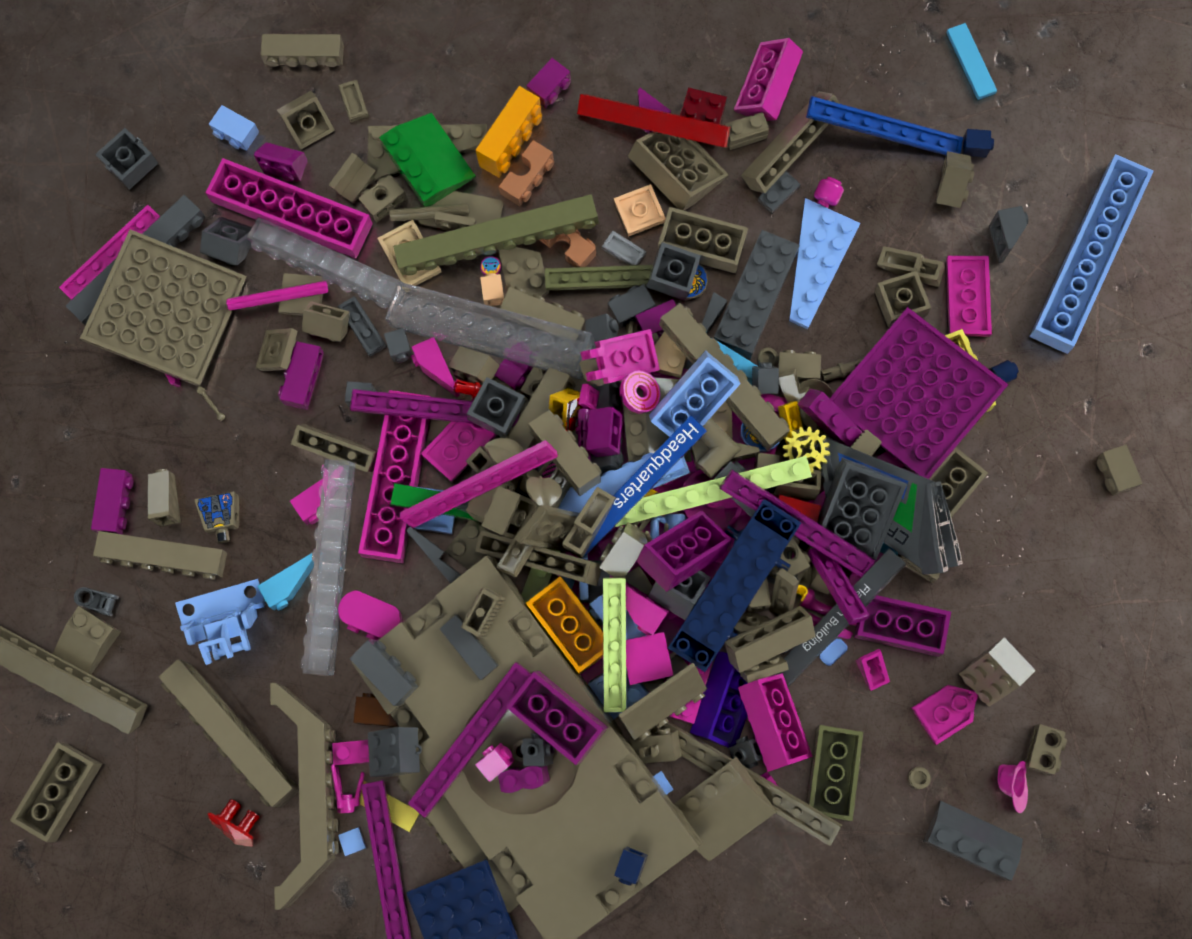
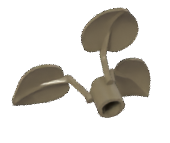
M508 438L494 439L484 446V449L496 464L524 451L518 442ZM552 460L546 462L539 472L532 469L520 475L522 477L519 484L520 490L529 494L538 507L541 504L552 507L562 494L560 485L554 479L542 478L541 476Z

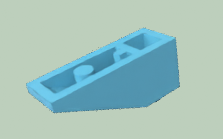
M314 553L309 554L257 586L269 608L279 611L289 605L288 602L294 598L319 560Z

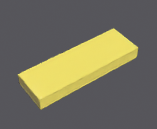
M361 790L359 801L360 805L365 807L363 793ZM387 793L391 822L411 832L420 814L411 806Z

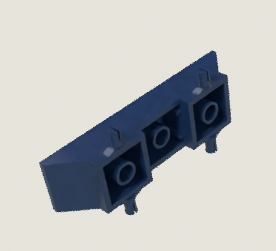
M763 499L746 527L740 532L728 525V530L724 532L735 539L733 547L668 648L706 672L725 641L738 636L733 632L734 627L772 568L777 566L788 571L789 569L786 567H791V564L781 559V554L801 525V522Z

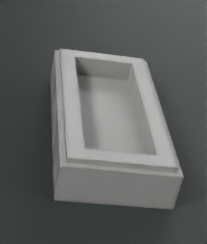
M614 231L611 232L602 245L604 251L628 266L639 265L646 255L644 249Z

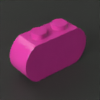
M357 590L347 593L339 603V617L342 622L348 625L346 629L357 634L359 631L367 633L366 637L371 640H379L399 623L403 622L402 614L395 606Z

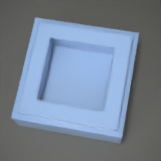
M360 827L338 835L345 856L367 848Z

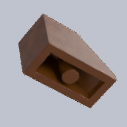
M362 693V697L356 696L353 723L399 727L391 714L388 715L374 694Z

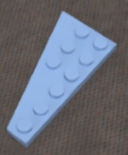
M806 198L804 201L799 239L800 246L797 255L789 321L808 330L860 223Z

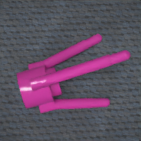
M332 764L331 772L337 800V813L355 812V806H360L361 784H363L365 773H360L355 798H352L351 793L343 794L339 767H335Z

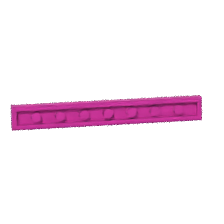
M545 440L400 512V519L411 528H415L557 458V451Z

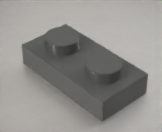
M786 171L766 193L758 197V201L773 214L800 188L801 184Z

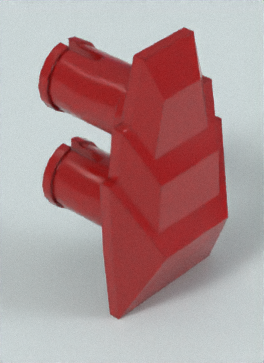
M229 799V802L220 814L215 815L211 812L207 814L210 822L219 828L225 836L230 838L234 844L253 847V836L249 832L257 820H259V816L256 813L248 810L239 825H234L230 821L241 808V805L235 800Z

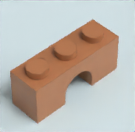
M532 140L522 154L523 164L528 166L530 171L523 176L516 175L510 171L499 186L500 195L519 207L523 202L526 203L529 200L533 188L540 185L544 173L550 171L554 165L553 152Z
M578 230L572 234H559L548 240L540 239L549 248L557 241L568 242L570 248L564 253L565 261L573 267H586L596 256L595 244L587 238L585 240L581 237Z

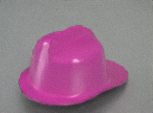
M1020 761L1018 765L1002 764L998 767L997 780L999 789L1004 794L1012 797L1015 811L1022 813L1026 808L1028 800L1026 763Z

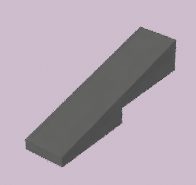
M713 292L702 322L707 334L725 310L728 301ZM689 359L685 367L688 370L693 365Z
M411 527L407 529L408 534L450 583L461 576L459 572L441 560L445 554L442 549Z

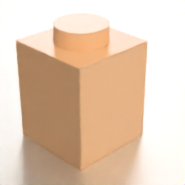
M489 273L485 277H480L485 307L502 305L504 291L501 274Z

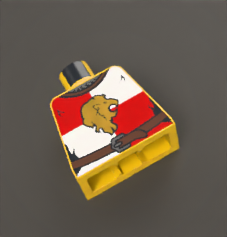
M569 388L550 395L549 409L554 415L557 414L564 424L562 426L565 430L572 432L578 427L577 410L583 409V407L578 404L581 392Z

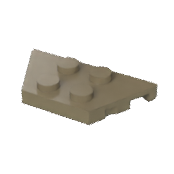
M519 247L510 250H499L507 291L509 287L514 288L516 286L526 291L525 294L530 296L535 294L544 297L549 293V290L546 291L545 271L540 252Z

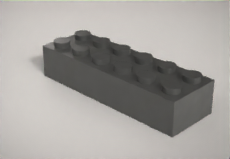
M761 230L714 335L715 340L744 358L751 360L797 256L799 244Z

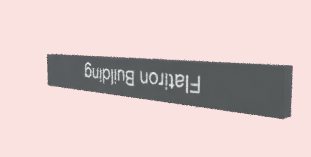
M890 548L853 586L865 607L907 565ZM837 604L815 625L816 637L795 646L784 658L787 661L789 670L777 674L783 673L788 687L849 625Z

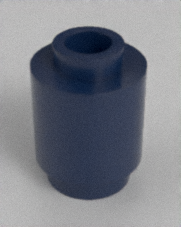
M1009 360L989 368L990 371L1006 383L1017 379V374L1019 373L1017 365Z

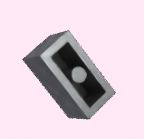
M644 284L633 286L627 293L615 295L608 302V310L613 319L617 321L619 329L625 327L630 321L635 322V315L656 307Z

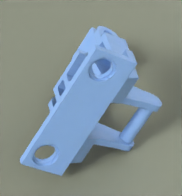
M258 579L175 603L181 621L180 628L181 631H184L187 645L191 646L198 641L208 639V641L198 644L206 665L212 663L210 651H212L213 658L219 660L221 656L226 655L227 658H232L235 652L251 650L246 629L251 628L257 619L256 609L266 605L264 597L257 587L260 585ZM247 586H253L256 589V595L253 598L245 596L244 590ZM185 604H192L195 611L193 615L187 616L183 613ZM241 637L242 642L231 645L230 638Z

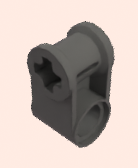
M87 587L79 588L74 593L76 604L110 617L113 616L112 610L115 601L119 599V596ZM86 593H89V594H90V599H89V601L86 602V603H83V600H82V599H83V596H84Z

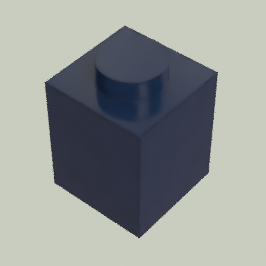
M966 130L963 136L962 154L986 158L994 148V138H991V131Z
M627 846L623 849L614 876L618 877L619 881L623 884H636L640 880L648 855Z

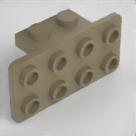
M454 191L432 206L467 203L470 210L469 215L459 216L436 211L435 218L418 219V222L421 225L436 227L446 231L456 230L501 218L504 203L500 199Z

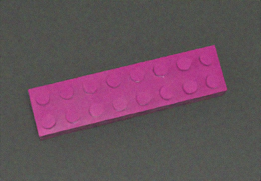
M222 158L206 190V195L214 204L357 259L373 225L370 216L366 213Z
M389 390V393L431 397L427 395ZM384 415L358 551L363 558L404 564L409 538L407 529L410 526L400 519V512L408 508L392 506L390 503L394 483L418 487L423 462L421 453L425 450L430 419Z

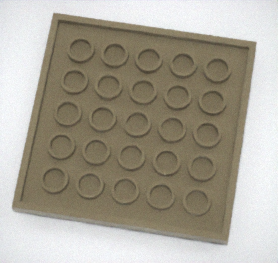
M130 229L80 336V340L200 387L233 310L227 308L226 300L239 297L247 276Z

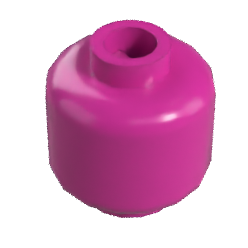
M832 177L821 179L814 192V197L818 200L817 204L826 208L829 205L836 206L844 192L841 186L842 182Z

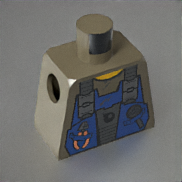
M233 491L194 499L204 530L208 534H216L218 544L230 542L229 531L239 528V495Z

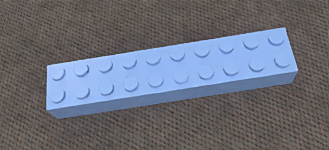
M1116 154L1109 162L1029 337L1066 354L1073 349L1148 185L1153 170Z

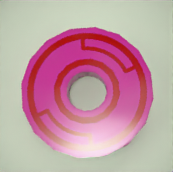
M634 371L625 376L620 385V395L624 399L622 401L632 412L637 414L647 413L653 410L659 403L661 395L659 385L656 379L647 372ZM637 387L642 389L643 397L637 394Z

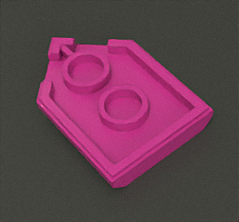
M947 685L913 706L912 710L931 740L937 745L973 722L978 695L973 690Z

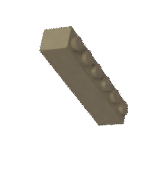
M818 91L814 96L839 103L836 96L832 93ZM809 102L741 174L751 190L766 193L829 125L828 123L806 118Z
M98 531L93 556L100 559L99 562L112 565L113 561L120 562V566L133 568V564L141 565L140 568L153 571L155 567L161 568V572L174 574L175 570L181 571L184 576L194 577L195 574H201L202 578L215 580V577H223L227 552L216 548Z
M481 531L475 551L501 559L513 539ZM537 546L534 547L524 566L597 586L602 570L599 568L601 564Z

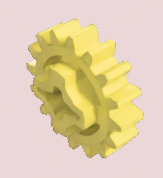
M800 427V433L797 434L792 431V439L786 437L789 445H784L783 449L788 452L783 454L784 458H790V460L794 459L792 449L795 448L798 451L796 458L807 456V460H815V462L809 464L811 474H813L815 467L819 470L822 469L821 462L827 464L828 461L824 457L829 456L830 452L825 449L830 447V444L823 443L826 436L819 437L820 431L818 429L812 433L811 427H808L807 432H804L803 428ZM802 437H808V439L804 441L798 440ZM817 441L821 445V454L815 449ZM810 446L811 453L803 455L802 448Z

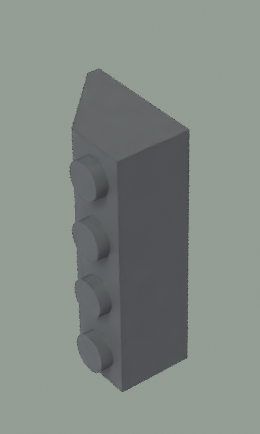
M939 801L923 840L927 844L1009 881H1012L1019 864L1023 841L1022 838L943 801Z

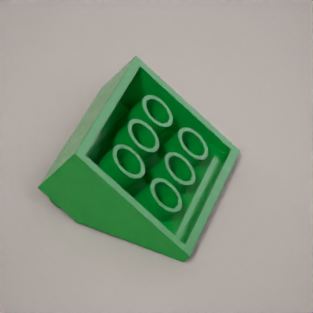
M432 113L395 126L379 137L382 147L424 207L432 206L476 178Z

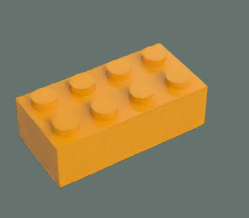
M521 86L517 88L476 148L479 167L500 178L502 173L508 171L510 161L513 157L518 156L521 151V145L524 141L527 142L532 134L531 130L535 125L538 126L542 120L540 97Z
M561 576L526 602L527 606L579 674H582L603 658V630Z

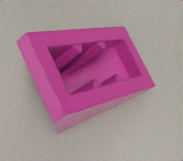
M880 649L856 660L870 691L890 682Z

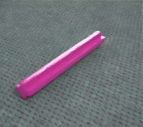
M326 281L228 298L226 300L227 308L229 310H236L324 294L328 292V285Z

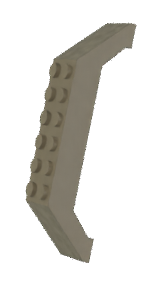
M270 683V705L280 708L297 725L301 862L280 886L274 887L275 910L291 907L336 859V854L339 853V843L335 841V832H338V819L334 817V809H337L336 796H334L331 765L333 764L332 743L336 741V734L329 723L289 689L278 683Z

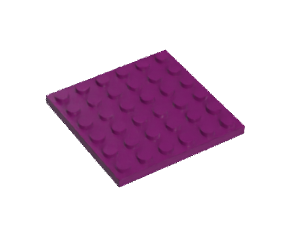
M907 307L830 399L862 432L868 430L881 440L880 446L913 473L929 479L1009 384Z

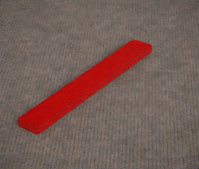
M580 94L577 111L579 115L724 148L727 147L730 126L587 94Z

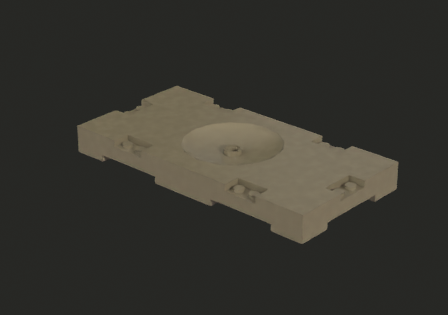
M485 556L436 594L432 601L379 639L386 646L387 649L385 651L390 656H395L401 662L400 667L405 672H410L416 679L415 683L419 686L401 705L393 706L352 661L351 663L388 715L391 714L399 727H418V743L422 748L419 760L429 775L515 662H518L531 674L533 671L543 673L608 727L580 764L575 765L555 749L553 764L547 765L550 778L548 783L535 789L522 788L513 793H504L500 790L498 776L489 782L475 764L484 756L482 752L490 745L496 747L499 743H502L503 746L510 749L515 759L504 771L514 767H528L523 765V755L520 748L523 738L531 737V733L536 732L508 710L444 794L489 860L492 859L516 893L517 901L544 939H577L625 901L697 849L703 841L679 808L671 802L623 736L622 730L608 712H604L603 704L527 606L526 601L519 593V589L508 574L497 569L498 560L492 556ZM481 588H489L505 597L506 601H503V605H501L495 620L492 621L493 624L490 625L491 628L488 629L489 632H486L487 636H476L499 665L483 680H480L440 628L455 615H459L464 621ZM627 846L648 855L640 880L636 884L632 883V885L623 884L619 881L618 877L614 876L623 849Z

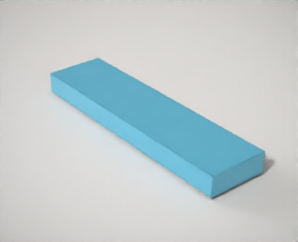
M966 23L947 29L946 34L977 100L996 94L995 84Z

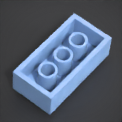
M705 350L649 414L650 421L669 437L691 415L703 426L741 383L735 374Z

